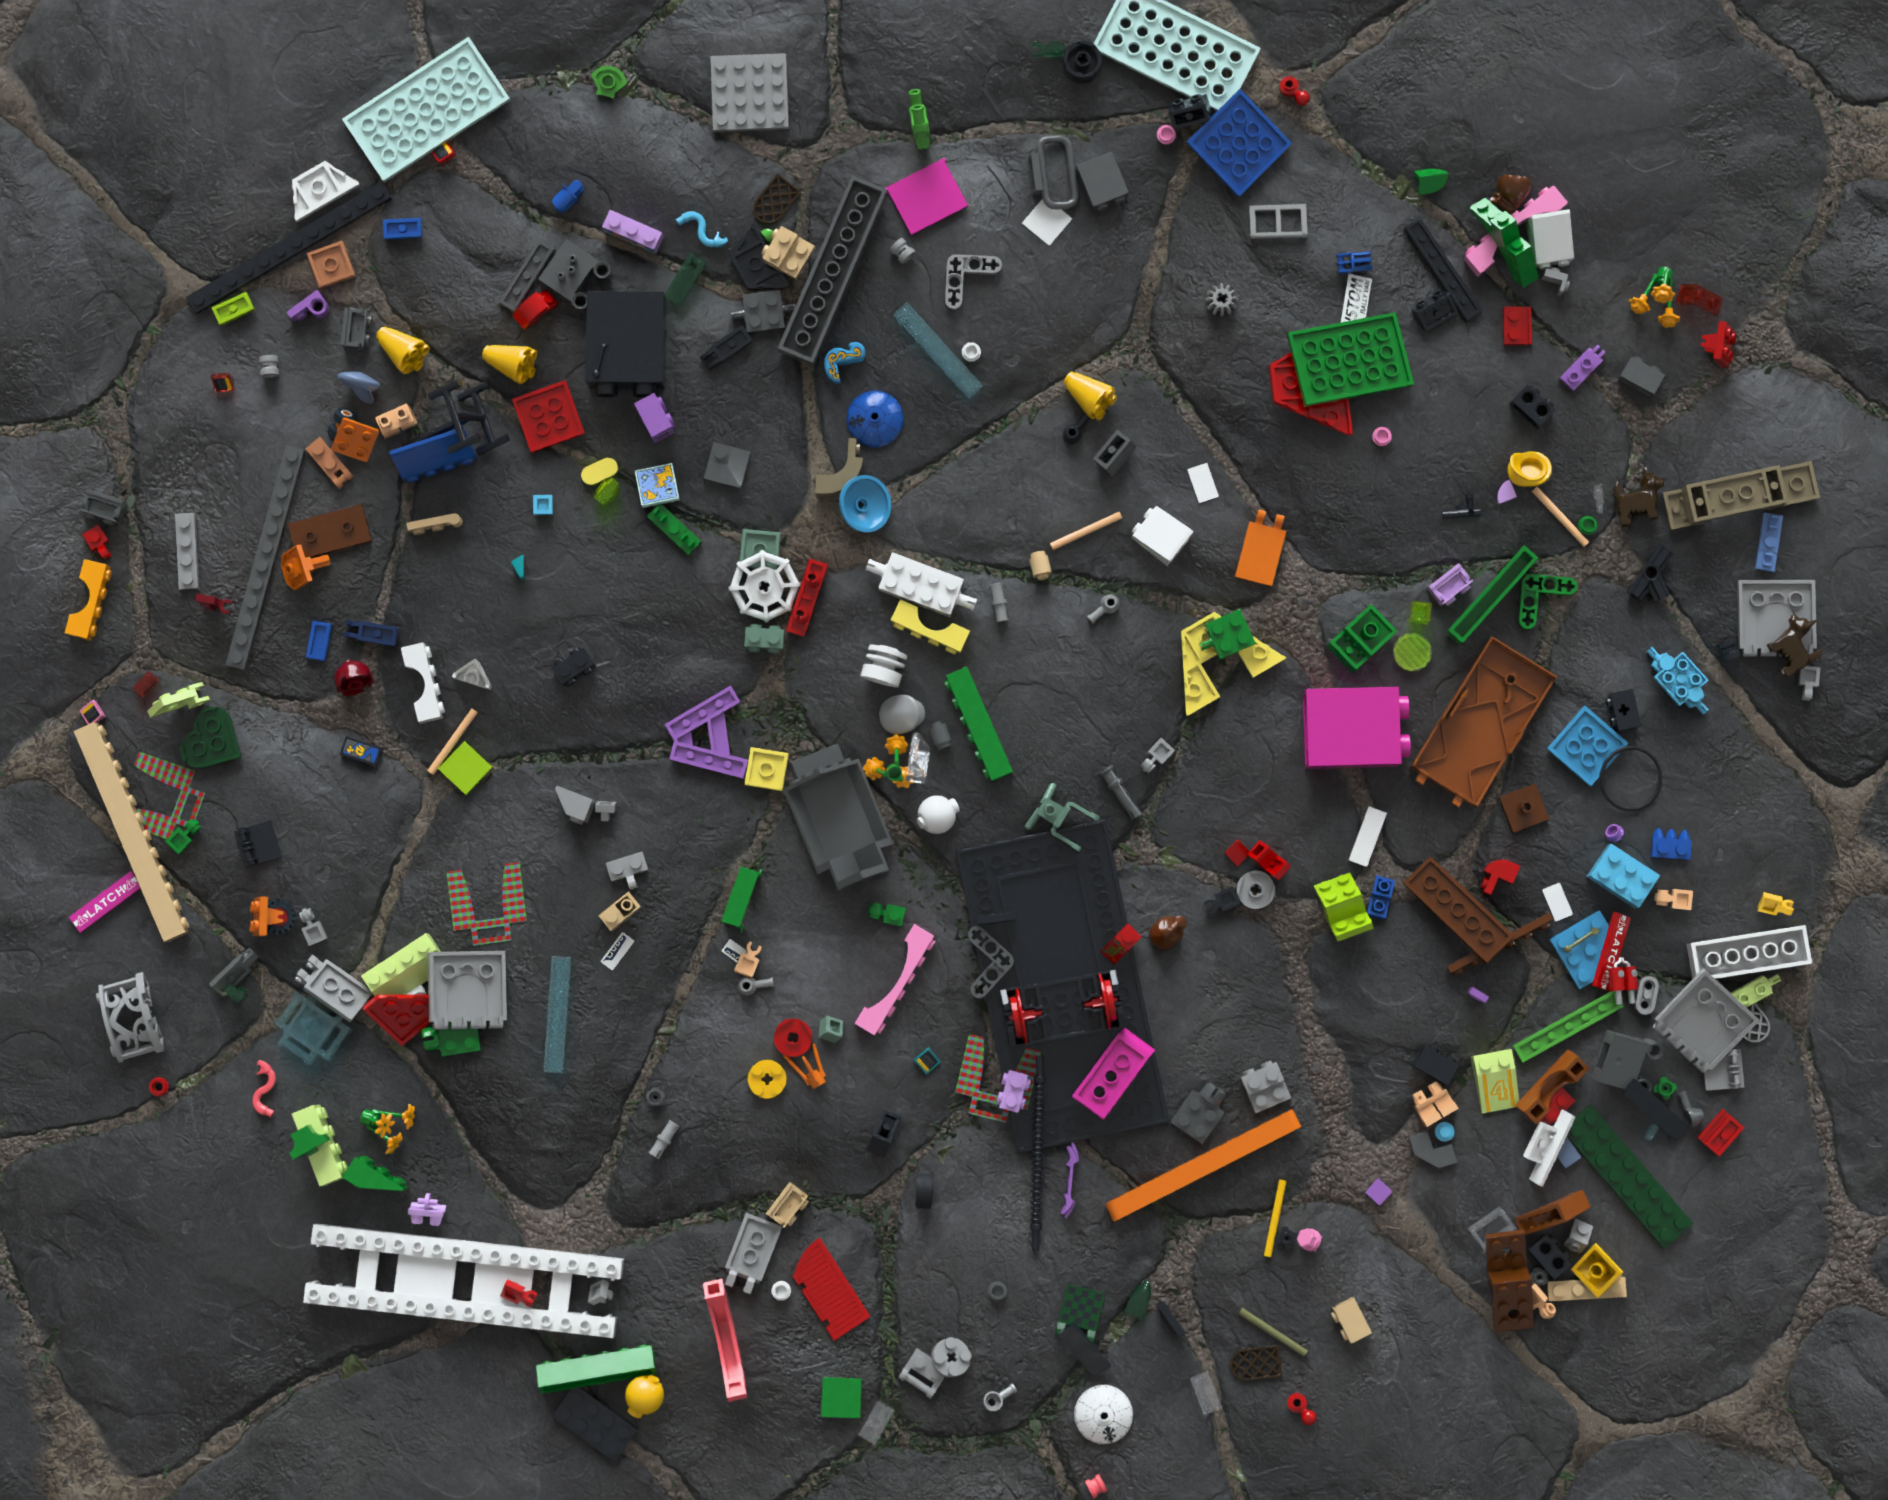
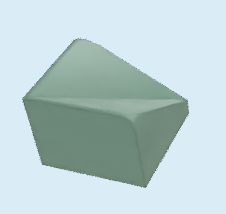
M830 1016L820 1020L819 1038L833 1043L842 1039V1020Z

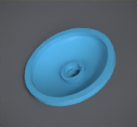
M860 475L850 479L843 486L839 497V508L844 521L851 528L859 532L868 533L880 529L887 522L891 513V498L887 488L880 480L873 476Z

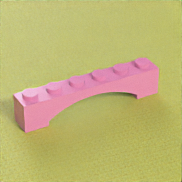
M1553 185L1550 189L1545 187L1538 193L1540 197L1535 201L1530 199L1524 204L1525 209L1521 212L1517 210L1511 216L1516 219L1519 226L1527 222L1532 215L1561 211L1568 202ZM1489 234L1480 240V245L1470 247L1465 252L1466 256L1463 259L1477 277L1489 269L1495 262L1493 256L1497 244Z
M916 924L913 925L904 940L908 943V953L904 970L891 992L879 1003L869 1009L864 1007L855 1022L856 1025L873 1035H876V1033L881 1034L886 1025L883 1021L886 1016L891 1017L896 1008L893 1006L895 1001L902 999L906 992L903 990L906 983L910 984L915 977L914 969L916 966L921 967L925 960L923 954L926 949L930 951L936 942L933 940L934 935Z

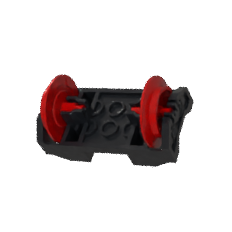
M1115 970L1000 990L1010 1048L1125 1028L1124 1013L1121 1006L1122 1002ZM1097 978H1099L1101 996L1099 993ZM1103 1009H1104V1014H1105V1019H1106L1107 1026H1105L1104 1015H1103Z

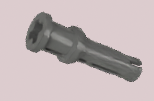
M1111 764L1098 773V775L1103 777L1108 785V790L1110 789V791L1114 792L1133 820L1141 815L1142 812L1122 785V778L1117 776L1113 770L1114 766Z

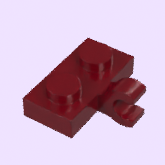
M196 594L195 601L200 604V607L210 611H215L218 608L224 614H231V611L225 610L224 606L228 603L233 604V601Z

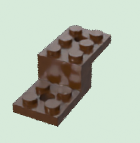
M1524 1230L1485 1234L1487 1283L1492 1295L1495 1333L1534 1328L1532 1279L1526 1264ZM1504 1248H1510V1251L1507 1253L1501 1252ZM1510 1310H1518L1515 1314H1508Z

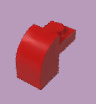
M546 289L539 294L536 292L527 298L512 316L525 330L538 323L543 314L556 308L559 303Z
M1261 840L1247 853L1261 869L1277 880H1280L1291 867L1286 860L1278 856Z
M1503 859L1486 865L1482 872L1489 876L1484 877L1480 887L1483 888L1481 893L1488 896L1491 895L1498 879L1508 884H1513L1520 865Z

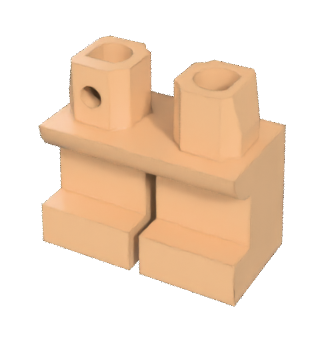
M408 404L375 417L385 439L400 433L399 427L404 431L418 425L414 413Z
M1437 1081L1427 1086L1432 1096L1426 1098L1422 1090L1412 1095L1416 1104L1414 1108L1424 1127L1430 1126L1442 1119V1117L1459 1109L1448 1094V1091L1443 1089Z

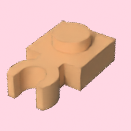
M752 942L747 944V954L741 953L734 972L749 978L753 977L759 959L754 957L761 951V946L756 951H752L750 948Z

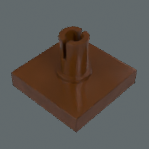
M1536 784L1498 797L1512 833L1549 820Z

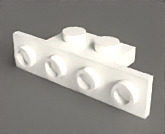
M1563 1109L1554 1127L1539 1121L1523 1155L1525 1158L1537 1162L1529 1179L1542 1187L1575 1119V1116Z

